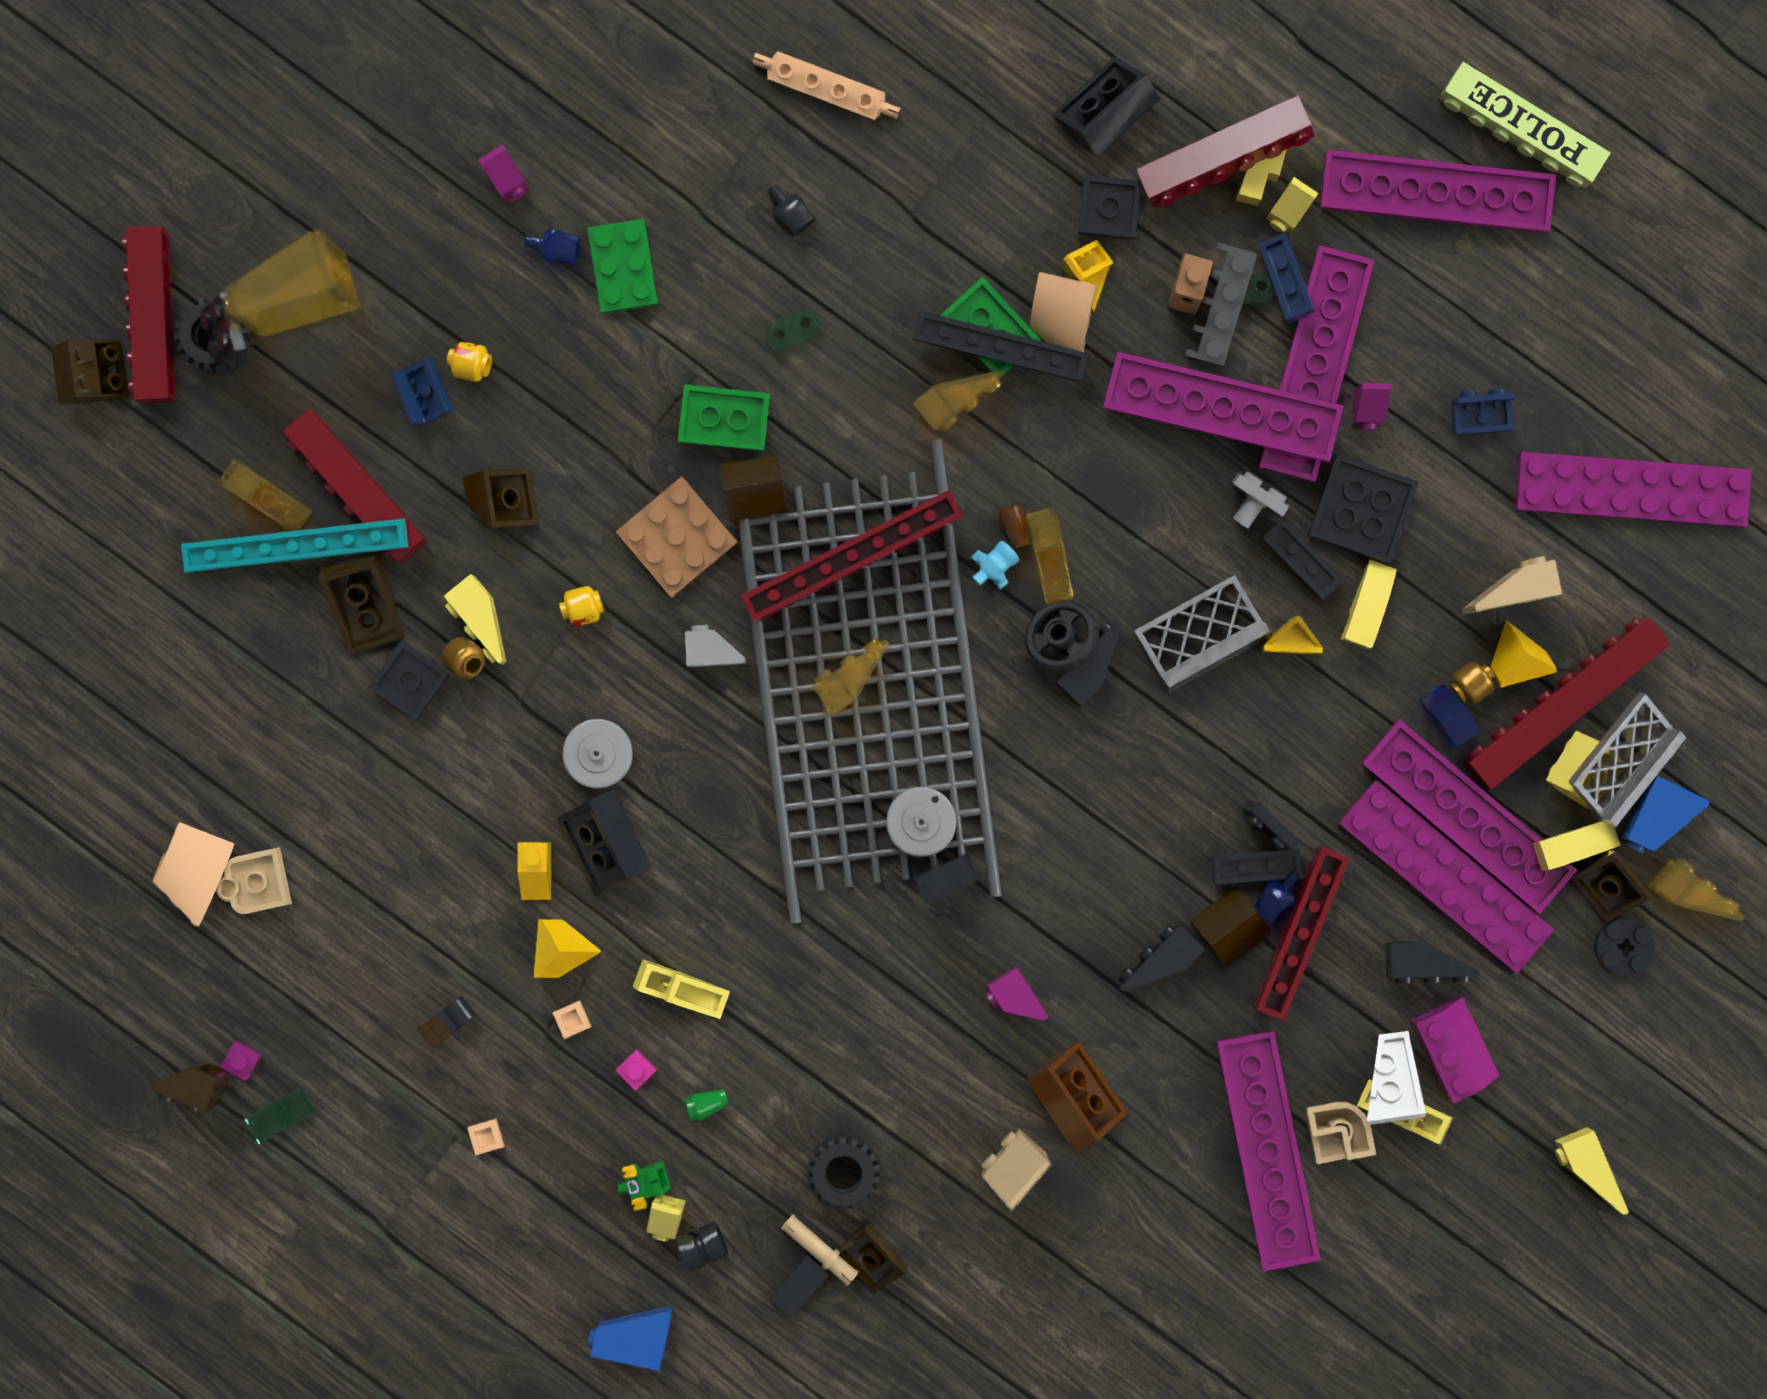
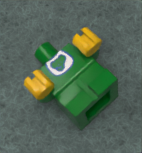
M663 1161L652 1163L642 1168L636 1163L622 1168V1173L625 1172L623 1176L626 1182L619 1183L618 1190L621 1195L630 1194L632 1205L635 1204L633 1208L635 1211L645 1209L650 1197L663 1195L671 1189Z

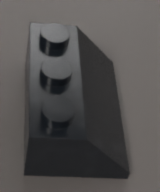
M1114 56L1052 115L1082 148L1098 157L1123 133L1127 132L1139 118L1150 111L1152 106L1160 100V97L1145 73Z
M614 790L588 800L557 818L595 896L651 868L647 855L643 851Z

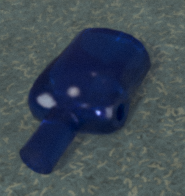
M548 229L543 238L527 235L525 247L540 249L541 257L544 261L576 265L580 248V235Z
M1292 871L1283 883L1277 880L1270 881L1261 897L1253 905L1259 914L1272 924L1277 925L1297 902L1292 889L1299 882L1301 876Z

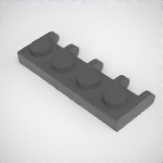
M1218 243L1217 249L1227 251L1221 271L1213 268L1210 271V274L1219 276L1213 299L1203 297L1202 300L1203 303L1211 305L1205 327L1194 324L1192 330L1202 333L1198 350L1196 352L1192 349H1186L1185 355L1224 366L1257 253Z

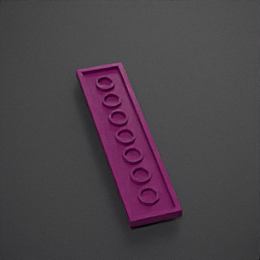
M1327 150L1325 152L1319 209L1548 234L1551 229L1556 174Z
M1321 245L1317 247L1307 284V289L1316 312L1297 321L1279 390L1337 403L1375 260ZM1263 448L1258 468L1314 483L1316 482L1321 461Z
M1117 352L1103 406L1105 410L1325 463L1330 462L1344 405L1122 352Z
M1520 452L1518 457L1515 510L1745 528L1748 527L1751 469Z
M1400 719L1394 723L1360 763L1537 914H1541L1577 871L1570 863L1551 870L1542 871L1533 843L1541 841V839Z
M1377 779L1370 784L1338 822L1342 828L1514 973L1517 974L1553 932L1554 929Z
M1274 1030L1218 1040L1216 1044L1262 1270L1264 1272L1319 1261L1321 1259Z

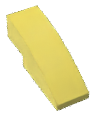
M1286 150L1273 159L1266 158L1255 163L1251 169L1247 170L1235 201L1258 206L1262 200L1266 180L1276 182L1280 176Z
M1369 559L1350 608V616L1341 640L1367 650L1372 649L1386 610L1397 569Z
M1599 821L1535 842L1533 846L1541 870L1546 871L1618 847L1620 842L1615 827Z
M644 959L633 984L637 991L718 1019L721 1018L730 991Z
M1370 1079L1357 1106L1367 1111L1369 1109L1373 1082ZM1424 1104L1425 1117L1393 1121V1123L1409 1131L1417 1133L1437 1144H1441L1453 1118Z

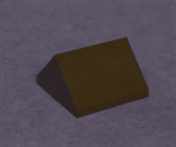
M778 455L721 464L723 489L730 522L787 512Z
M1611 850L1596 855L1570 878L1606 923L1650 900L1652 897L1619 855Z
M1237 886L1233 887L1190 920L1224 967L1271 933L1258 910Z
M869 1220L837 1248L840 1252L839 1256L855 1270L859 1271L857 1276L873 1294L907 1272V1262Z

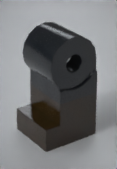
M461 996L419 1026L417 1030L428 1045L434 1049L463 1027L476 1013L465 998Z

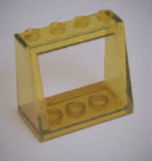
M322 230L308 233L227 287L228 298L224 299L229 315H233L244 326L249 327L251 331L256 332L261 337L361 308L346 254Z

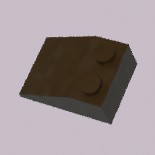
M378 551L365 552L322 565L318 579L349 654L405 637L389 579Z

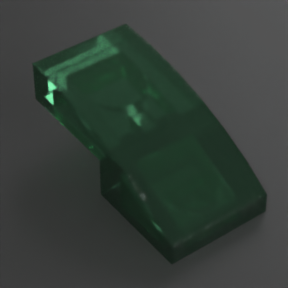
M298 1087L244 1120L257 1142L261 1144L308 1116L314 1110L301 1088Z

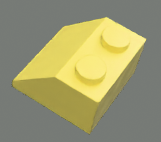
M1575 731L1572 738L1565 744L1564 751L1558 761L1551 767L1546 781L1564 795L1592 810L1568 781L1600 741ZM1605 751L1601 756V765L1608 764L1609 751ZM1617 756V762L1622 761V760ZM1623 768L1616 769L1615 780L1621 774ZM1607 770L1600 771L1599 784H1605L1607 781ZM1591 773L1587 774L1580 783L1583 787L1590 786ZM1606 790L1598 791L1597 803L1606 793Z

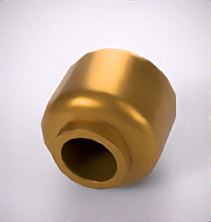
M459 637L451 640L445 646L442 652V662L446 669L457 678L466 680L480 673L485 664V655L483 650L470 639Z
M1469 662L1452 675L1450 688L1463 704L1465 702L1476 704L1494 691L1492 680L1495 678V675L1486 664L1480 666L1476 662Z

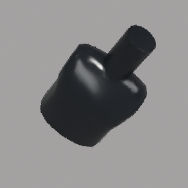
M777 185L772 186L768 190V193L778 204L773 210L774 217L788 230L793 238L815 222L816 217L810 212L798 194L794 193L786 197Z

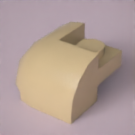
M1332 1102L1305 1108L1308 1132L1310 1133L1317 1164L1376 1155L1371 1126L1366 1125L1367 1116L1357 1106L1348 1102Z

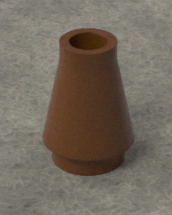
M1020 504L999 510L998 521L1009 538L1013 549L1029 544L1025 510H1021Z

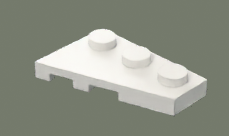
M1409 1032L1379 1035L1366 1125L1425 1117L1426 1112Z

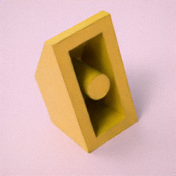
M551 842L518 843V878L522 900H551Z

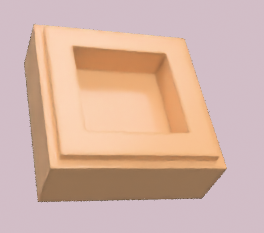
M580 1000L553 1012L564 1039L592 1027Z
M497 1118L467 1128L475 1156L505 1146Z

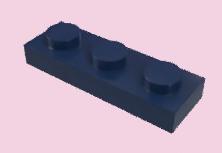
M1284 232L1259 243L1286 321L1291 323L1315 313V308L1288 235Z

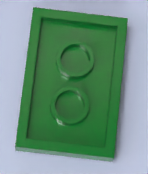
M639 219L587 228L601 314L657 306L658 299L645 220Z
M983 277L940 315L1041 341ZM977 357L997 380L1013 367Z
M684 384L678 443L764 452L770 393Z

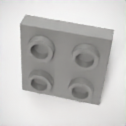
M1246 472L1244 476L1238 473L1232 481L1233 484L1246 492L1247 498L1233 517L1234 520L1246 528L1250 527L1263 507L1266 508L1268 506L1281 516L1289 508L1284 503L1287 499L1285 496L1273 488H1270L1268 492L1259 487L1262 481L1249 472Z

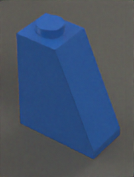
M1656 776L1638 798L1620 839L1628 842L1626 847L1635 852L1643 854L1644 850L1655 851L1708 807L1710 801Z
M666 1306L600 1321L596 1330L591 1329L587 1344V1347L592 1348L590 1357L659 1371L663 1361L673 1307Z

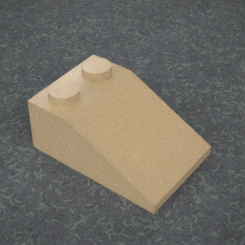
M1545 556L1520 562V568L1510 571L1462 608L1463 615L1561 595L1562 591L1556 561H1546Z
M1020 1129L1015 1134L1011 1131L1001 1142L1000 1145L1003 1148L996 1156L992 1153L981 1166L984 1168L981 1172L982 1177L1010 1209L1014 1208L1051 1165L1046 1152Z

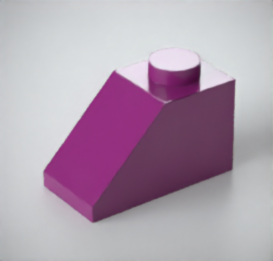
M503 145L478 160L504 202L519 199L525 194V189L529 188Z
M1361 383L1352 391L1351 426H1359L1360 431H1376V427H1380L1385 423L1392 384Z
M1016 966L987 984L990 991L986 995L994 1008L1000 1005L1004 1012L1040 1020L1048 1018V1015Z

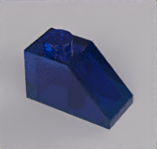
M1444 684L1418 699L1449 748L1458 747L1482 732L1467 708Z

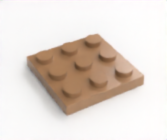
M682 476L616 531L671 598L676 596L738 543Z

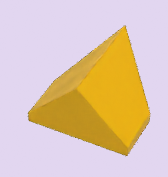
M1098 240L1066 255L1061 264V268L1069 279L1097 285L1091 308L1093 312L1098 303L1109 268L1113 264V261Z
M1300 615L1288 620L1260 646V652L1321 654L1323 647Z
M1506 620L1490 666L1500 687L1556 673L1557 668L1547 652Z
M538 919L534 977L559 978L602 951L564 920Z

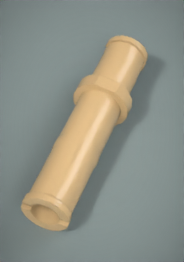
M792 1214L781 1227L782 1230L822 1263L821 1267L825 1271L827 1269L830 1270L844 1285L848 1286L850 1281L859 1273V1271L855 1270L839 1256L840 1252L837 1249L832 1250L800 1222L795 1215Z

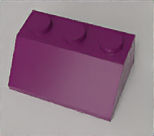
M1462 996L1409 1020L1446 1100L1454 1104L1480 1092L1500 1076Z

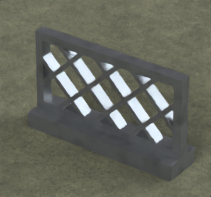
M1235 575L1134 630L1168 693L1269 638L1271 632L1266 623L1260 618ZM1230 585H1233L1238 593L1236 604L1219 600L1221 591ZM1217 593L1216 599L1210 598L1212 595ZM1240 599L1243 601L1246 607L1239 605ZM1202 601L1213 603L1214 608L1211 618L1194 614L1196 605ZM1218 605L1234 609L1231 623L1214 619ZM1192 607L1191 613L1185 612V610ZM1237 610L1250 613L1255 623L1246 628L1234 625ZM1176 615L1189 617L1186 632L1169 628L1171 618ZM1192 619L1209 623L1205 637L1189 633ZM1167 621L1166 627L1160 626V624ZM1212 624L1229 628L1227 638L1222 641L1209 639ZM1151 629L1164 631L1160 646L1148 643L1143 634ZM1232 629L1238 631L1237 633L1231 635ZM1167 633L1184 637L1180 651L1164 647ZM1187 638L1204 642L1202 651L1199 654L1183 653ZM1207 643L1213 645V646L1209 647L1208 649H1206ZM1152 649L1159 651L1157 657ZM1162 652L1179 656L1176 666L1165 672L1159 662ZM1182 657L1188 659L1180 664Z
M1639 692L1568 783L1592 809L1590 813L1596 819L1616 827L1686 737L1681 731L1674 729L1646 694ZM1643 705L1645 707L1644 719L1636 720L1637 711ZM1658 723L1659 726L1651 735L1652 724ZM1643 725L1642 739L1635 740L1636 726ZM1624 728H1627L1626 741L1619 742V734ZM1641 745V749L1633 757L1634 746ZM1625 748L1624 761L1617 762L1618 749ZM1605 751H1609L1608 764L1601 765V756ZM1623 768V771L1615 780L1616 769ZM1607 770L1606 783L1599 784L1600 771ZM1591 773L1590 786L1583 787L1580 783L1587 774ZM1606 790V793L1597 803L1598 791Z

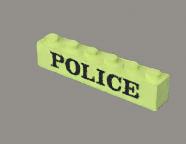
M1462 62L1439 99L1444 101V105L1454 112H1462L1468 116V120L1478 127L1485 126L1493 131V136L1503 142L1509 141L1514 144L1521 154L1527 157L1533 156L1540 160L1545 169L1561 173L1566 177L1567 182L1575 187L1582 186L1586 188L1590 185L1610 155L1609 151L1465 62Z

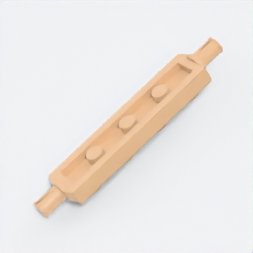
M778 51L772 59L757 52L754 56L764 61V63L753 59L752 64L767 69V79L873 120H876L881 113L895 119L898 117V114L888 110L899 113L901 108L886 103L885 92Z

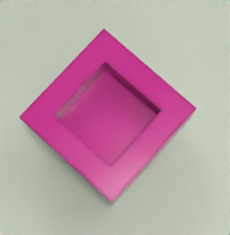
M636 1049L615 1071L636 1091L657 1069Z

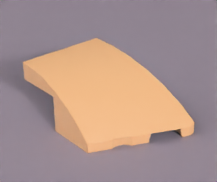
M1039 272L1031 312L1030 329L1046 343L1083 352L1097 285Z
M179 823L167 852L162 855L152 882L161 892H164L169 897V900L176 908H179L191 920L190 923L193 926L199 927L222 877L234 843Z

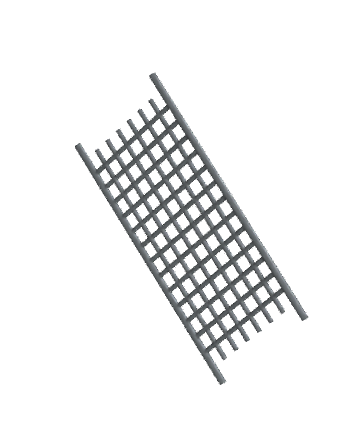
M942 439L930 441L937 494L918 496L915 471L908 472L911 497L890 500L887 475L879 476L882 501L861 504L858 479H852L851 488L854 505L833 507L830 483H822L825 508L804 511L801 486L793 487L797 512L738 520L747 592L758 587L760 582H768L788 572H783L781 551L801 548L804 564L811 560L809 547L830 544V549L838 546L837 543H845L865 533L862 511L883 509L886 522L892 519L891 507L912 505V508L948 491ZM855 512L857 533L836 536L834 515ZM826 516L829 537L808 540L805 519ZM798 520L800 541L779 543L777 522ZM769 524L772 544L753 547L750 526ZM953 524L941 529L945 551L926 553L923 538L917 542L918 554L897 557L896 552L890 555V558H884L862 569L865 590L844 593L841 580L835 583L836 594L815 596L813 594L782 610L783 630L764 632L763 621L755 623L750 614L790 924L801 922L795 868L814 866L817 891L824 890L821 865L842 862L845 887L853 886L850 861L871 859L874 883H881L879 857L900 855L903 880L910 879L908 856L897 847L877 849L875 829L885 828L887 824L886 820L874 821L871 800L892 798V801H894L904 791L916 787H927L936 791L949 790L951 804L956 815V840H951L944 849L957 847L959 857L965 854L964 846L984 844L990 897L1002 896ZM773 552L776 573L756 575L754 554ZM946 558L948 579L929 581L927 561ZM919 562L922 583L901 585L898 564ZM891 565L893 586L872 589L870 568ZM950 587L952 608L933 610L931 589ZM923 590L926 611L905 614L902 593ZM894 594L897 615L876 617L874 596ZM866 598L869 619L848 621L845 600ZM837 601L840 622L819 625L816 604ZM809 605L811 626L791 629L788 608ZM953 615L956 636L937 638L934 618ZM927 619L929 640L908 642L906 621ZM898 622L901 643L880 646L877 625ZM870 626L872 647L851 650L849 629ZM841 630L844 651L823 653L820 633ZM813 634L815 655L794 657L792 636ZM784 637L787 658L768 661L765 640ZM957 644L960 665L941 667L938 646ZM930 647L933 668L912 671L910 650ZM902 651L905 672L884 674L881 654ZM873 655L876 676L855 678L852 657ZM845 658L847 679L826 682L824 661ZM816 662L819 683L798 686L795 665ZM788 666L790 687L771 689L769 668ZM961 672L963 693L944 695L942 675ZM934 676L937 697L916 699L913 678ZM906 679L908 700L887 703L885 682ZM877 683L880 704L859 707L856 686ZM849 687L851 708L830 711L828 689ZM820 691L823 712L802 714L799 693ZM791 694L794 715L775 718L772 697ZM965 701L967 722L948 724L946 703ZM938 704L941 725L920 728L917 707ZM909 708L912 729L891 732L889 711ZM881 712L884 733L862 735L860 714ZM852 716L855 736L834 739L831 718ZM824 719L826 740L805 743L803 722ZM795 723L798 744L779 746L776 725ZM968 729L971 750L952 753L949 732ZM942 733L944 754L923 756L921 735ZM913 737L916 758L895 760L892 739ZM885 740L887 761L866 764L864 743ZM856 744L859 765L838 768L835 747ZM827 748L830 769L809 771L806 750ZM799 752L801 773L782 775L780 754ZM972 758L975 779L956 781L953 760ZM945 761L948 782L927 785L925 764ZM917 765L920 786L899 789L896 768ZM888 769L891 790L870 793L867 772ZM860 773L862 794L841 796L839 775ZM831 776L834 797L813 800L810 779ZM803 780L805 801L786 804L784 782ZM976 786L979 807L960 810L957 789ZM863 801L866 822L845 825L843 804ZM835 805L838 826L817 829L814 808ZM806 809L809 830L790 832L787 811ZM980 815L982 836L963 839L961 817ZM867 830L870 851L849 854L846 833ZM839 834L841 855L820 857L818 836ZM810 837L813 858L794 861L791 840ZM937 855L929 856L930 869L938 866Z

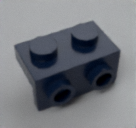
M424 358L404 370H395L390 373L393 380V388L399 395L404 407L405 417L412 426L428 425L453 411L432 358Z
M1505 389L1489 390L1488 395L1477 396V391L1459 393V397L1451 401L1454 436L1514 430L1511 403L1515 399L1514 393H1506Z

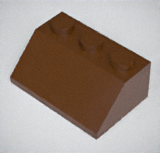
M1079 1041L1043 1064L1026 1079L1074 1152L1098 1142L1128 1113Z

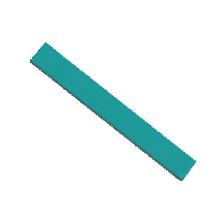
M405 519L181 544L184 573L409 548Z

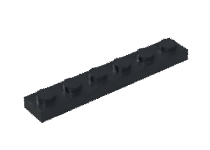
M924 311L919 312L913 335V341L1079 383L1082 381L1088 357L1086 352Z

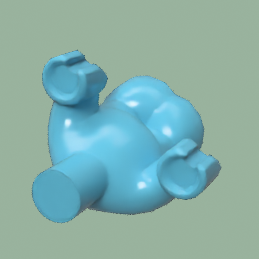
M1002 540L988 555L978 550L971 556V559L976 562V565H979L980 571L972 579L980 586L989 578L994 580L993 583L1001 590L1009 583L1004 572L1017 564L1019 557Z

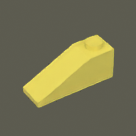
M1586 1127L1555 1140L1558 1147L1555 1150V1155L1561 1166H1566L1568 1170L1616 1211L1623 1215L1629 1213L1595 1131Z

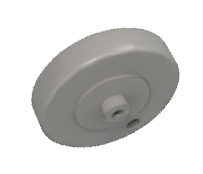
M591 719L578 724L571 730L564 742L562 756L567 772L576 782L589 788H606L618 783L627 774L632 764L633 748L628 735L620 726L608 720Z
M927 787L911 788L898 795L889 807L886 820L887 831L895 846L904 853L915 857L931 856L942 851L952 840L956 829L955 811L950 801L940 792Z

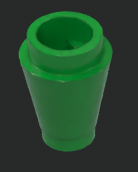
M724 1089L690 1094V1098L684 1099L691 1122L695 1120L700 1122L729 1105Z

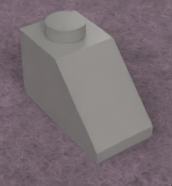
M709 625L691 626L692 631L685 632L687 667L746 664V658L715 630H709Z

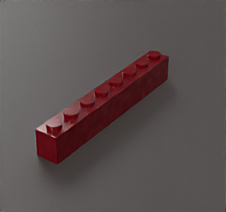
M948 490L741 595L754 622L758 623L961 520L963 515L951 491Z
M1650 617L1633 618L1623 627L1626 630L1619 637L1613 635L1601 644L1603 650L1596 655L1591 653L1578 663L1581 667L1573 674L1571 671L1565 673L1556 681L1558 683L1556 688L1551 692L1546 689L1534 699L1536 704L1529 710L1524 707L1512 716L1514 722L1508 727L1500 726L1489 735L1492 740L1484 746L1478 744L1467 753L1469 758L1463 763L1485 790H1492L1671 644Z

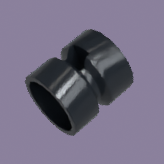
M715 1221L700 1227L697 1234L690 1231L677 1237L681 1256L689 1272L705 1267L708 1260L715 1263L729 1257L725 1240Z

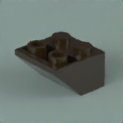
M65 340L51 347L59 404H89L128 397L120 340Z
M205 1061L153 1083L150 1090L157 1092V1097L162 1100L174 1102L175 1099L185 1103L184 1108L187 1110L201 1113V1111H206L220 1104L232 1073Z

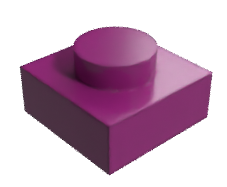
M235 1041L221 1068L247 1081L262 1054L239 1041Z

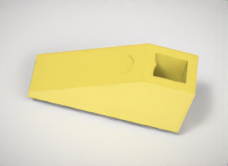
M470 574L444 595L445 599L449 602L445 606L456 619L460 616L467 624L463 627L464 630L474 641L479 639L485 646L482 650L492 663L497 661L499 664L506 663L494 599L479 580Z

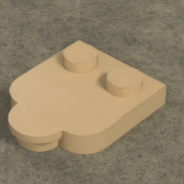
M280 847L231 858L227 862L224 875L221 877L216 888L218 896L223 901L230 902L232 908L241 914L292 904Z

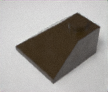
M529 468L482 470L463 477L467 506L489 529L539 525Z

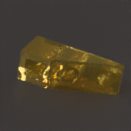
M995 371L936 384L913 402V404L933 430L942 428L946 431L958 421L955 416L961 411L965 410L968 413L980 403L977 398L985 392L990 395L1002 385L1000 380L1005 375L1002 371Z
M236 458L233 459L218 481L224 488L290 531H299L312 512L307 506Z
M1050 508L1025 514L1045 604L1049 605L1056 601L1074 599L1059 519L1054 509Z
M876 638L864 646L865 653L857 658L853 653L839 662L841 665L840 669L833 673L828 669L814 678L817 683L813 685V688L831 716L857 700L889 646L886 639L880 642Z
M1669 859L1647 885L1669 905L1742 922L1745 918L1738 911L1740 906L1728 897L1723 899L1716 893L1718 888L1709 880L1698 878L1694 874L1695 868L1683 859L1680 862Z

